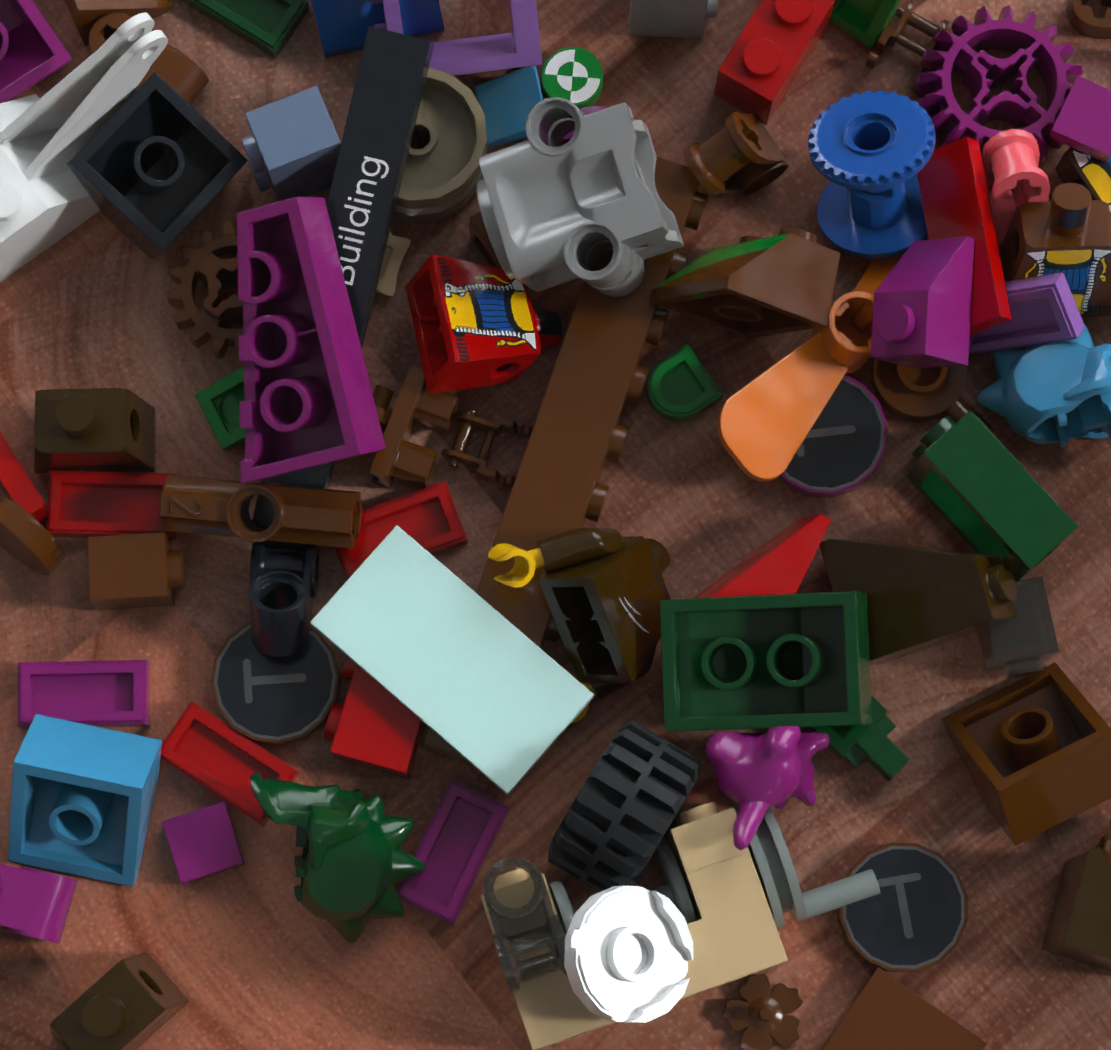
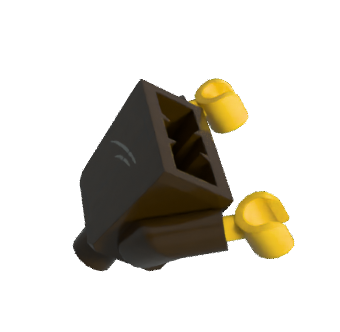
M583 527L538 540V548L529 551L507 543L497 544L491 548L488 558L492 560L505 561L512 557L515 558L514 567L509 573L494 577V580L514 588L525 586L533 578L535 569L544 567L545 573L538 579L576 677L594 696L598 695L601 700L648 673L652 666L657 643L661 638L660 600H671L662 573L670 564V555L660 542L654 539H645L643 536L622 537L617 530L612 528ZM589 703L572 723L580 721L586 715Z

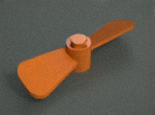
M904 253L900 254L897 258L887 257L885 260H880L879 258L872 259L853 291L839 297L831 306L827 327L812 329L808 341L732 395L724 403L718 416L719 438L723 447L748 477L760 482L771 481L779 477L788 467L844 375L858 370L871 358L874 293Z

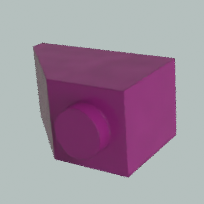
M967 236L914 241L874 293L872 358L914 369L968 366L974 238Z

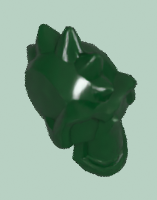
M254 773L250 776L252 792L266 816L276 824L296 826V847H303L302 855L294 857V866H296L295 877L301 878V885L294 886V895L297 901L301 902L311 914L327 920L349 943H355L370 919L400 918L404 915V908L395 885L412 879L423 873L425 869V864L422 860L400 848L414 827V821L411 818L385 816L381 797L375 795L366 799L362 790L357 788L350 791L346 789L340 790L338 784L327 786L302 785L291 781L275 780L274 778L264 779L260 773Z

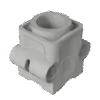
M560 97L546 98L537 103L528 115L526 134L529 140L479 157L483 179L477 182V197L493 250L509 279H517L536 292L580 278L604 295L611 297L626 296L635 291L642 282L645 272V259L684 246L675 214L663 203L656 189L655 167L657 156L648 127L642 120H635L633 118L631 108L625 102L585 115L567 99ZM574 131L570 141L561 146L564 137ZM609 250H613L610 263L605 268L597 271L598 261L601 256Z

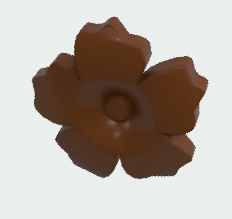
M765 974L759 976L750 975L746 984L739 988L740 996L745 1001H726L723 1017L729 1021L731 1029L733 1031L745 1029L740 1040V1047L742 1049L770 1050L772 1038L781 1046L788 1048L792 1042L799 1039L797 1031L799 1019L795 1016L785 1015L795 1011L802 1005L803 1001L798 995V989L787 988L784 984L779 983L771 991L769 980Z

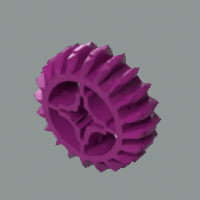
M1010 5L1002 8L998 20H993L985 6L977 10L974 17V25L962 15L956 17L951 26L952 33L944 30L938 31L934 37L936 50H926L924 52L920 65L923 67L926 64L931 66L932 69L931 71L918 74L915 82V89L926 94L918 100L919 105L927 111L928 115H935L931 119L934 124L935 135L937 136L944 132L947 134L942 146L964 137L979 141L982 156V151L987 141L992 136L1002 132L984 127V125L990 121L1001 120L1011 124L1016 129L1023 126L1024 128L1021 130L1031 133L1038 143L1040 153L1039 164L1044 162L1049 154L1047 146L1060 149L1064 145L1048 136L1077 75H1083L1082 65L1065 63L1074 51L1072 43L1054 46L1052 42L1058 32L1056 24L1047 26L1041 33L1033 28L1037 19L1034 11L1028 12L1022 23L1013 21L1014 13ZM984 50H1004L1014 54L1011 57L1000 59L992 57ZM1033 67L1038 71L1046 88L1047 110H1044L1035 102L1038 96L1029 88L1026 77ZM953 68L964 77L962 84L969 89L973 96V102L966 113L958 105L952 91L951 71ZM1013 75H1015L1010 85L1009 92L1005 90L1001 92L998 96L994 95L989 100V102L984 105L986 98L990 92V87L995 89L999 87L1001 83L1005 84Z

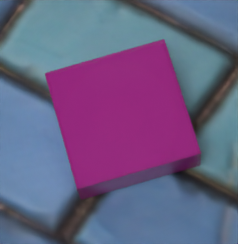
M1077 75L1048 137L1106 163L1111 155V90Z
M223 801L162 821L181 884L185 885L245 865L226 802Z

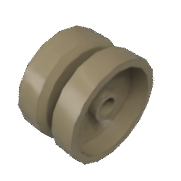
M429 67L411 144L417 142L421 149L411 147L409 149L393 216L395 219L412 224L441 221L462 210L477 193V182L483 179L479 157L487 155L485 114L472 90L452 74Z

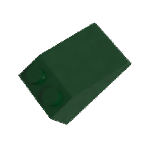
M848 591L660 600L665 732L758 729L779 726L815 727L872 724L867 593Z

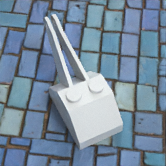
M148 13L137 14L124 22L97 51L41 98L37 94H32L0 103V283L100 211L67 163L133 95L151 65L165 49L168 38L161 30L152 31L155 22Z

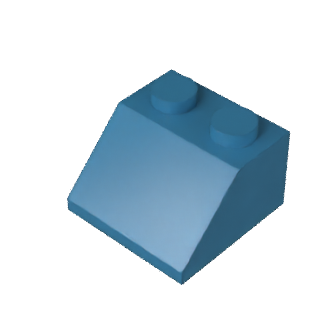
M35 714L13 762L8 861L134 887L158 790L162 740Z

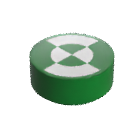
M566 47L554 52L546 60L542 69V90L545 98H564L572 102L579 109L593 106L599 99L603 89V69L599 60L591 52L579 47Z

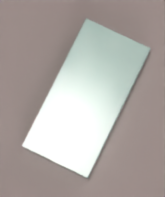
M398 525L394 527L310 622L316 630L507 796L594 698V694Z

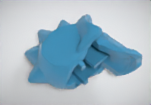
M1086 325L1077 339L1025 346V350L1003 349L993 351L992 355L997 380L977 396V402L1005 417L1015 433L1036 444L1058 442L1060 447L1068 446V440L1076 438L1105 439L1109 437L1111 440V344L1105 343L1094 347L1092 337Z

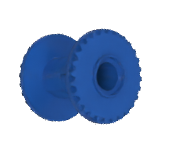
M868 90L863 94L853 93L850 97H842L838 102L831 103L825 111H821L819 117L813 122L808 137L809 156L817 171L831 181L825 187L818 200V225L825 239L835 249L841 250L843 254H850L858 259L862 257L867 258V260L874 258L885 260L887 257H899L900 254L907 251L914 241L928 240L917 173L929 162L935 149L936 135L930 116L918 102L910 100L908 96L897 95L896 92L884 93L883 90L877 92Z

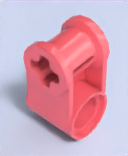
M1021 129L999 132L987 141L982 151V162L999 248L1002 246L1017 206L1024 202L1049 201L1051 189L1048 176L1042 169L1038 168L1040 153L1037 140L1031 133Z

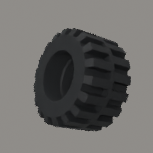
M632 720L627 723L612 738L561 822L549 845L548 862L597 892L614 886H634L698 780L701 761L636 721Z

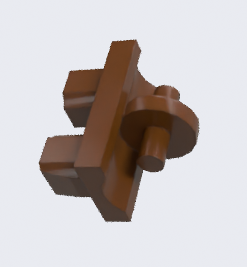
M410 365L392 413L388 412L387 409L394 392L381 385H376L373 392L381 430L384 433L383 438L386 449L376 452L369 471L374 475L373 483L391 489L394 480L408 485L428 486L438 454L436 451L411 443L409 440L416 422L447 433L459 404L458 397L448 391L428 392L423 369Z

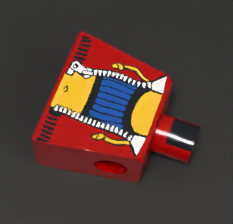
M432 254L405 286L426 386L430 393L510 383L517 380L540 356L541 349H554L560 341L562 327L559 315L553 311L533 310L528 286L517 279H509L503 269Z

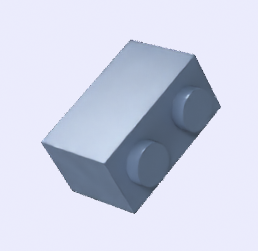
M317 85L245 113L251 135L241 138L260 192L272 188L276 200L279 202L293 197H307L331 187L341 142Z

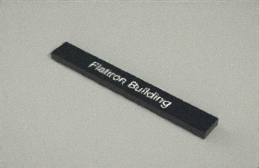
M371 26L368 27L326 205L361 349L364 343L435 44L430 40ZM335 462L262 479L261 482L274 481L282 485L329 489ZM258 494L252 521L259 527L268 529L274 519V507L270 500Z

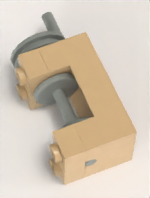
M710 802L678 814V819L674 820L676 827L670 829L665 839L666 842L658 845L656 849L665 885L650 889L649 891H657L672 901L685 917L693 941V960L688 961V970L685 978L690 979L684 995L679 1000L787 962L788 958L778 933V929L784 928L783 913L789 912L792 919L798 923L880 894V888L873 870L869 869L802 893L789 851L771 808H768L749 846L741 851L733 844V824L739 812V807L735 804L731 805L730 809L718 813L715 802ZM527 867L490 879L492 891L480 895L532 1050H539L615 1023L590 1012L572 990L564 966L565 937L575 913L563 883L559 880L549 882L552 892L551 896L544 873L530 878Z

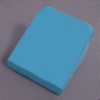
M536 65L518 69L475 86L477 101L485 114L487 148L529 140L526 134L528 115L537 103L543 101Z

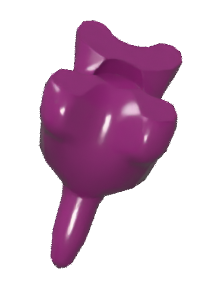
M799 726L770 727L764 733L723 732L711 735L707 742L706 754L714 767L718 788L739 807V812L733 824V844L737 849L741 851L749 846L768 808L774 806L776 809H782L789 799L794 797L800 799L806 806H813L815 804L816 795L813 784L815 771L811 758L817 751L826 749L829 746L830 737L828 734L801 733Z

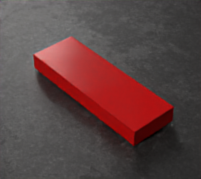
M964 137L935 149L929 162L917 173L928 239L967 236L975 239L970 335L1008 322L1012 320L979 141L970 137Z

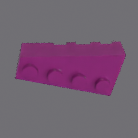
M293 197L237 213L238 299L243 301V335L238 336L239 361H244V401H240V428H245V460H240L241 484L386 449L325 198Z

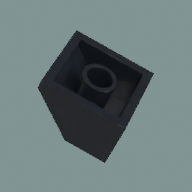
M154 72L67 165L104 216L150 259H153L166 250L248 160L161 76Z

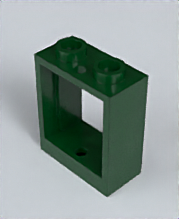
M972 410L957 423L949 415L943 418L920 440L921 445L912 453L917 463L907 478L976 553L998 555L1001 563L1010 570L1016 584L1049 556L1078 527Z

